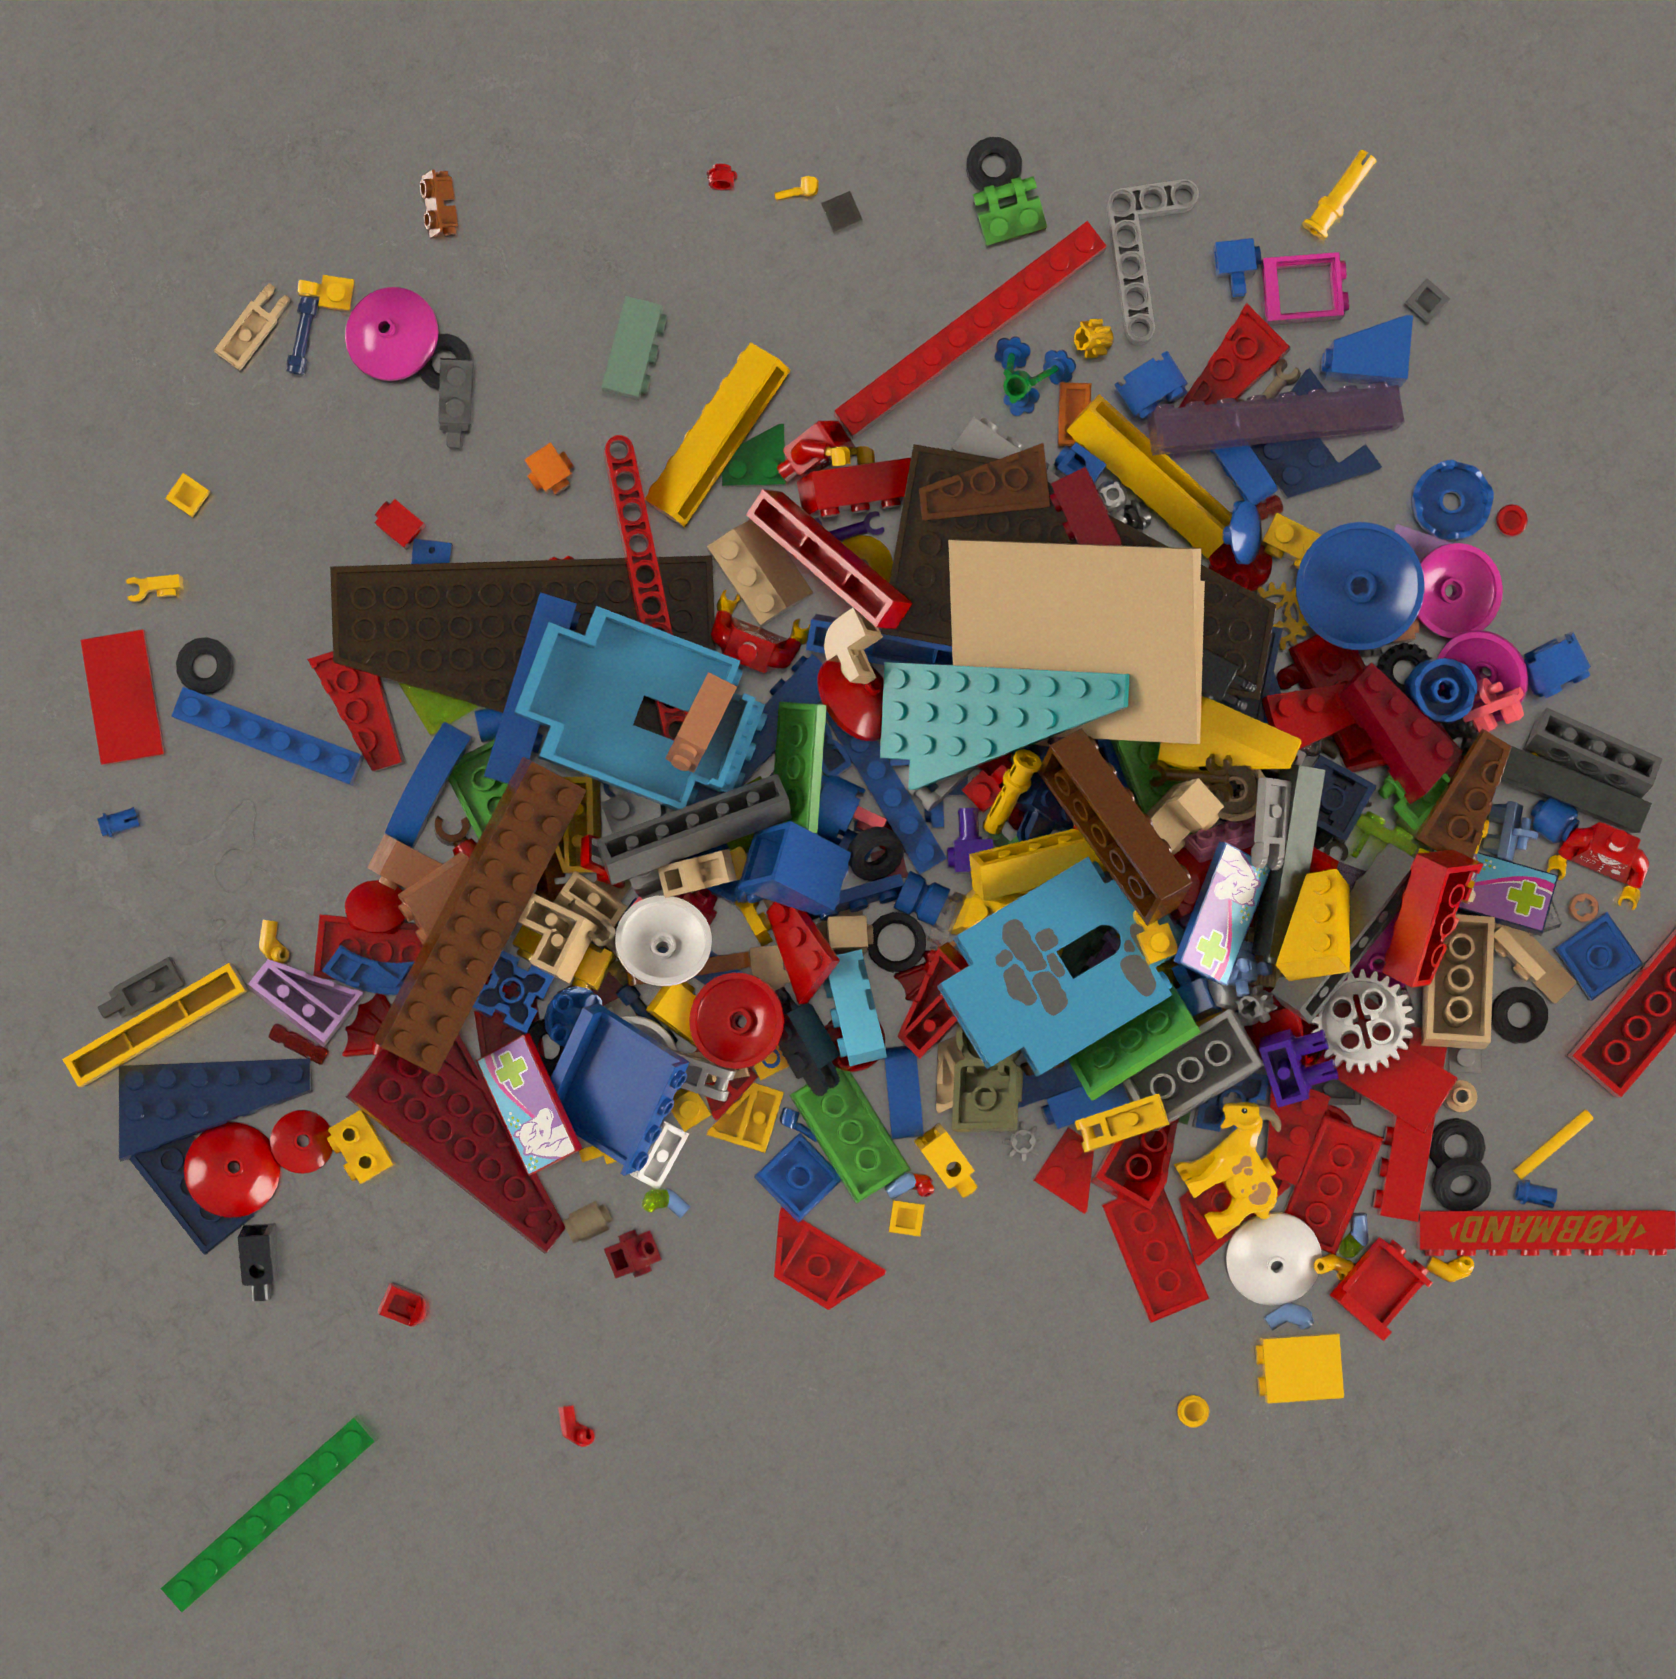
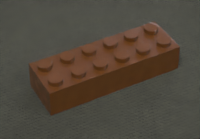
M1081 728L1050 745L1038 774L1145 924L1148 926L1178 909L1192 884L1190 874L1187 868L1179 864L1172 855L1169 843L1165 839H1161L1157 834L1151 818L1139 809L1130 789L1124 787L1119 781L1113 765L1110 762H1106L1101 756L1095 740L1091 736H1087Z

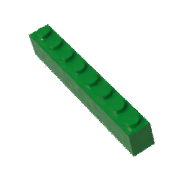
M358 1415L355 1416L160 1589L182 1613L378 1438Z

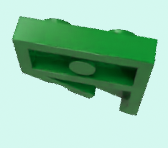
M778 424L739 446L722 471V487L786 486V480L777 469V466L785 461V454L783 452L785 448L784 424Z

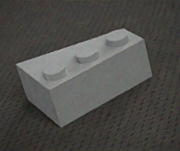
M629 792L601 802L612 834L666 814L664 805ZM658 869L629 878L638 897H643L662 889Z

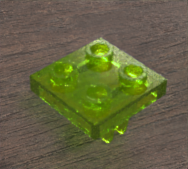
M1367 811L1365 815H1360L1355 826L1364 831L1351 856L1356 859L1358 858L1371 835L1387 844H1393L1410 856L1413 855L1418 845L1411 842L1414 838L1412 834L1396 826L1393 831L1384 827L1385 819L1371 811Z

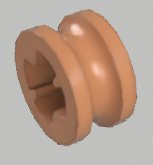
M1583 893L1574 896L1570 900L1568 910L1574 920L1587 922L1594 919L1598 914L1599 905L1595 897ZM1586 899L1590 902L1588 907L1592 906L1591 913H1584L1580 916L1577 914L1579 909H1575V905L1577 902L1581 903Z

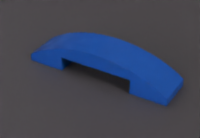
M447 722L442 724L411 776L385 831L386 834L414 848L428 821L427 817L455 765L459 764L473 738L471 735Z

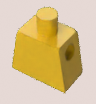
M940 1123L926 1131L924 1137H918L914 1140L917 1147L948 1189L955 1187L962 1198H965L978 1188L970 1176L975 1170ZM951 1162H956L955 1166L952 1169H946L948 1164H950Z

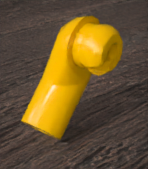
M263 920L259 941L260 951L269 960L281 964L287 962L289 951L276 938L278 922Z
M1329 1254L1314 1262V1269L1318 1274H1325L1336 1270L1338 1271L1337 1278L1340 1281L1355 1266L1351 1260L1334 1254Z
M1431 1256L1425 1268L1447 1282H1455L1468 1277L1472 1273L1474 1261L1469 1256H1461L1445 1263Z

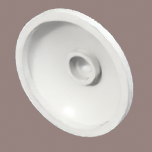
M653 896L635 903L620 919L615 937L616 952L624 968L635 978L656 986L677 985L693 978L705 966L712 945L711 930L703 914L694 905L673 896L668 898ZM659 947H666L668 951L660 953L657 949Z
M1269 1212V1218L1261 1219L1254 1216L1245 1221L1235 1231L1227 1247L1226 1266L1232 1283L1243 1296L1259 1304L1276 1306L1293 1302L1311 1289L1319 1275L1314 1269V1262L1322 1258V1253L1316 1235L1304 1221L1287 1213ZM1273 1262H1282V1266L1279 1269L1271 1268Z

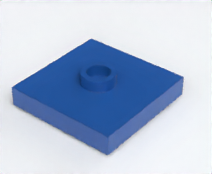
M1605 912L1554 948L1590 1001L1644 964L1608 912Z
M798 1133L754 1176L797 1222H800L842 1181L834 1167L801 1133Z

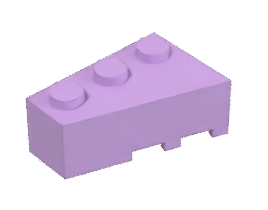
M267 959L248 983V990L323 1047H325L363 999V992L338 985L333 981L315 977L304 971Z

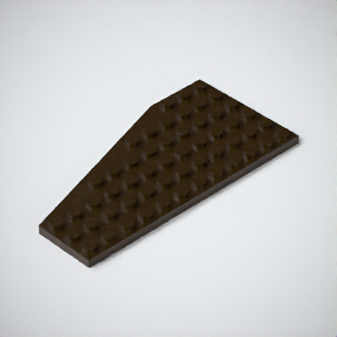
M913 444L890 577V584L913 604L896 629L882 628L881 634L952 646L948 540L1078 544L1076 539L1070 541L1062 523L1068 520L1063 510L1057 512L1050 498V507L922 521L919 488L998 459ZM1048 482L1049 495H1051L1055 492L1051 484ZM1108 514L1121 538L1122 546L1168 547ZM1201 564L1200 581H1205L1203 648L1238 665L1239 668L1235 674L1257 685L1255 692H1248L1241 688L1240 685L1231 681L1226 691L1227 693L1260 700L1277 605Z
M712 555L657 557L673 635L716 651V643L712 640L711 636L715 621ZM625 558L330 566L333 663L501 713L505 709L540 593L576 603L575 611L581 614L574 632L582 635L586 633L596 606L638 622ZM641 567L636 571V577L639 582L647 584L653 580V574L650 569ZM648 598L643 601L642 607L647 614L654 615L659 612V604L655 599ZM644 696L633 725L662 736L655 700ZM663 703L667 708H675ZM670 724L669 734L673 739L676 738L682 724Z

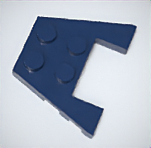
M1310 367L1305 370L1273 415V418L1286 437H1280L1274 427L1272 428L1274 436L1264 428L1269 438L1263 441L1255 440L1251 446V449L1286 499L1364 474L1373 473L1382 468L1366 444L1338 463L1305 416L1299 413L1300 409L1326 391ZM1294 410L1309 434L1293 436L1287 428L1288 423L1283 422L1279 413ZM1291 414L1285 415L1287 420H1293ZM1297 423L1292 424L1296 432L1301 431Z

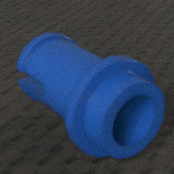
M134 807L110 815L102 813L103 817L97 818L102 836L109 835V837H113V833L140 826L138 818L135 817L136 811Z
M1530 1180L1518 1182L1515 1190V1200H1519L1520 1204L1525 1205L1526 1202L1554 1208V1203H1556L1557 1188L1530 1184Z

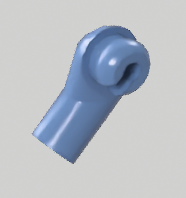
M1292 1303L1284 1304L1264 1317L1272 1331L1286 1322L1296 1324L1302 1330L1309 1329L1314 1323L1312 1312L1307 1307Z

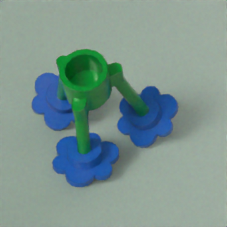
M1017 336L1012 337L1010 340L1008 338H1001L997 342L998 350L995 352V359L1002 361V367L1005 369L1003 374L1006 377L1003 384L1006 395L1003 401L1006 405H1010V412L1015 416L1022 415L1024 411L1027 413L1034 411V403L1039 400L1040 394L1032 386H1035L1047 377L1054 384H1059L1063 381L1069 382L1073 377L1072 372L1076 369V363L1072 358L1068 357L1065 350H1059L1058 352L1050 350L1046 352V363L1043 365L1044 371L1031 377L1023 370H1013L1016 366L1023 367L1026 365V358L1031 352L1030 346L1026 343H1021V339Z

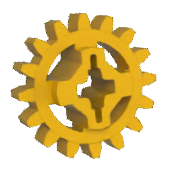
M1270 582L1268 584V591L1265 592L1262 587H1259L1257 594L1265 599L1271 596L1283 597L1280 602L1274 604L1277 605L1276 611L1285 605L1281 616L1285 621H1278L1273 626L1283 628L1284 631L1290 633L1287 636L1281 637L1279 648L1281 651H1284L1286 649V642L1289 641L1292 646L1298 644L1296 635L1302 638L1307 635L1302 627L1309 626V624L1305 620L1295 596L1296 587L1289 592L1286 590L1287 585L1285 582L1281 584L1279 589H1276L1274 583ZM1292 604L1296 607L1298 622L1291 616L1290 607Z

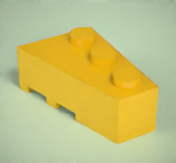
M522 925L512 943L514 947L518 948L516 954L530 962L543 936ZM590 943L573 976L572 985L588 988L589 990L592 988L598 991L608 973L607 969L616 960L614 954L605 948L601 949Z

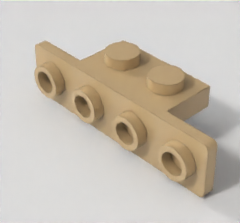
M1495 923V952L1502 958L1507 956L1515 964L1513 970L1524 981L1529 979L1553 1004L1557 1003L1576 985V980L1530 933Z

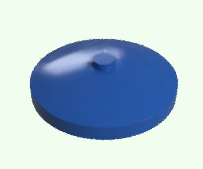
M1368 522L1343 524L1321 535L1313 542L1303 556L1296 579L1298 604L1309 626L1326 641L1350 650L1380 648L1402 636L1417 618L1425 593L1423 569L1412 547L1404 538L1391 529Z

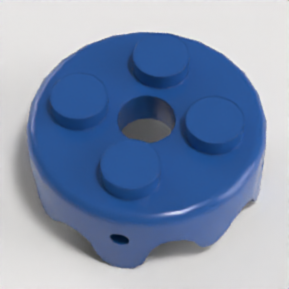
M1445 460L1429 468L1419 478L1412 495V509L1417 522L1428 534L1445 541H1458L1470 537L1484 526L1491 511L1494 493L1491 485L1478 468L1455 460ZM1454 493L1459 497L1460 506L1458 509L1448 510L1443 505L1445 494Z

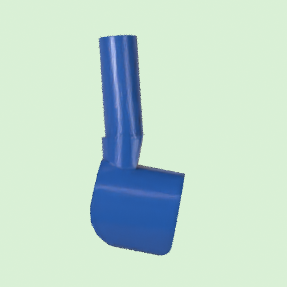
M784 1107L780 1115L781 1124L801 1132L816 1142L817 1140L811 1130L797 1122L800 1112Z

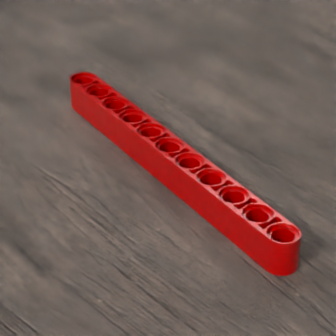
M615 435L607 441L603 453L638 622L673 635L634 447L628 437ZM615 443L623 444L626 447L627 455L622 459L614 458L610 453V446ZM627 474L633 479L634 485L629 490L620 489L616 483V478L619 475ZM628 505L637 507L640 512V518L636 521L627 520L623 515V508ZM635 536L642 537L646 541V550L643 552L633 551L629 545L630 539ZM646 567L652 571L653 580L650 583L643 584L637 580L636 571L639 568ZM648 598L655 599L659 604V612L654 615L647 614L642 607L643 601ZM655 700L662 736L675 740L669 734V726L672 723L683 724L688 712L678 708H667L662 702Z

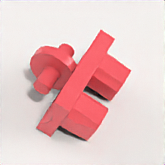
M1487 678L1478 680L1477 694H1475L1474 702L1480 699L1483 701L1474 704L1470 712L1463 719L1465 723L1472 721L1479 733L1482 728L1489 732L1498 726L1492 714L1500 710L1506 724L1520 720L1524 716L1520 699L1524 696L1521 686L1496 696V693L1503 691L1501 682L1492 685Z

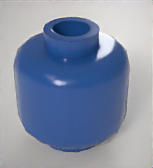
M1549 798L1546 802L1542 799L1539 800L1531 812V816L1534 817L1533 830L1552 843H1559L1562 840L1566 841L1570 832L1578 828L1580 821L1577 819L1578 811L1574 807Z

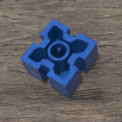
M502 950L490 973L491 978L487 985L484 984L472 1010L489 1018L492 1017L495 1011L505 1016L502 1022L503 1025L521 1034H526L538 1011L532 1008L531 1005L535 998L543 1000L554 976L543 972L534 965H531L528 971L517 966L520 958ZM513 983L517 986L515 991L519 992V997L513 996L509 1000L504 997L505 992H502L503 985L509 987Z
M1254 1073L1198 1106L1195 1112L1193 1127L1221 1132L1220 1125L1225 1120L1222 1109L1225 1105L1223 1104V1098L1228 1097L1230 1092L1235 1093L1234 1098H1239V1103H1257V1100L1265 1101L1269 1081L1268 1075ZM1235 1125L1231 1127V1133L1237 1128Z

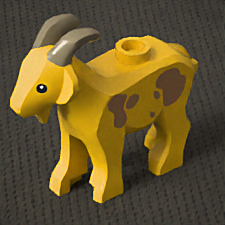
M1251 1102L1225 1104L1222 1108L1225 1120L1220 1127L1224 1129L1235 1125L1237 1128L1203 1157L1192 1162L1182 1161L1174 1164L1194 1198L1220 1182L1225 1184L1231 1194L1232 1199L1227 1210L1209 1212L1204 1215L1217 1239L1222 1238L1233 1228L1239 1226L1243 1219L1251 1213H1255L1261 1219L1269 1218L1270 1215L1268 1213L1277 1202L1278 1189L1271 1178L1276 1172L1267 1157L1261 1160L1256 1152L1257 1139L1263 1120L1271 1121L1272 1126L1277 1132L1281 1130L1279 1117L1267 1105Z

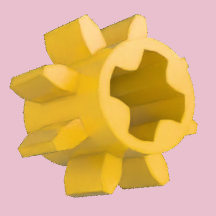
M1103 319L1081 321V327L1074 334L1077 350H1085V358H1097L1098 355H1107V350L1113 344L1111 327L1103 326Z

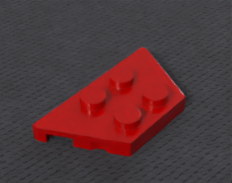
M1271 1176L1278 1189V1198L1291 1185L1286 1181ZM1223 1182L1213 1185L1196 1198L1192 1196L1189 1189L1178 1198L1193 1259L1197 1266L1201 1265L1232 1238L1235 1231L1245 1221L1256 1216L1255 1213L1249 1214L1239 1226L1233 1228L1222 1238H1216L1204 1215L1209 1212L1225 1211L1230 1206L1232 1196Z
M781 1207L779 1211L774 1277L830 1310L846 1298L885 1275L887 1270L805 1220L802 1219L800 1222H797Z

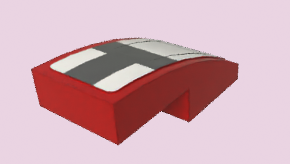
M591 834L582 837L581 867L597 873V880L619 889L624 888L625 880L613 885L609 880L597 845V839L600 838Z

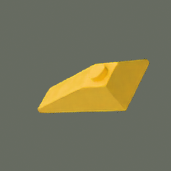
M1201 696L1200 744L1161 742L1158 760L1164 761L1167 765L1182 769L1199 770V767L1206 766V760L1210 754L1215 755V763L1220 767L1224 766L1223 759L1226 755H1231L1232 766H1249L1251 769H1290L1301 745V739L1210 698Z

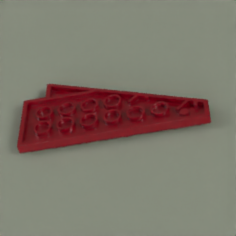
M458 1034L437 1075L384 1048L379 1051L345 1097L544 1254L548 1253L565 1230L564 1223L537 1174L528 1175L492 1094L460 1035Z

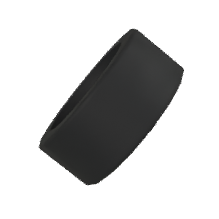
M890 912L880 916L872 924L873 944H868L867 950L870 958L878 967L888 972H903L913 968L921 960L926 950V935L922 925L914 917L903 912ZM893 923L907 926L913 932L915 938V947L912 954L901 961H891L885 958L880 953L877 945L881 930Z

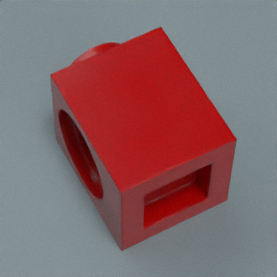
M396 499L391 503L386 501L375 514L378 519L374 523L405 550L408 549L413 543L414 538H417L426 527L424 522Z

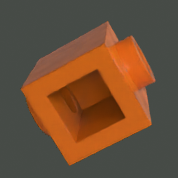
M551 442L524 459L531 470L527 477L537 491L543 488L546 494L553 491L556 495L571 485L568 480L573 478L570 469L574 465L564 451L558 454Z

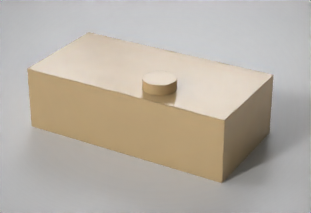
M1455 914L1459 921L1455 930L1445 937L1443 941L1447 948L1431 985L1423 986L1421 1045L1485 1050L1491 1043L1495 917Z

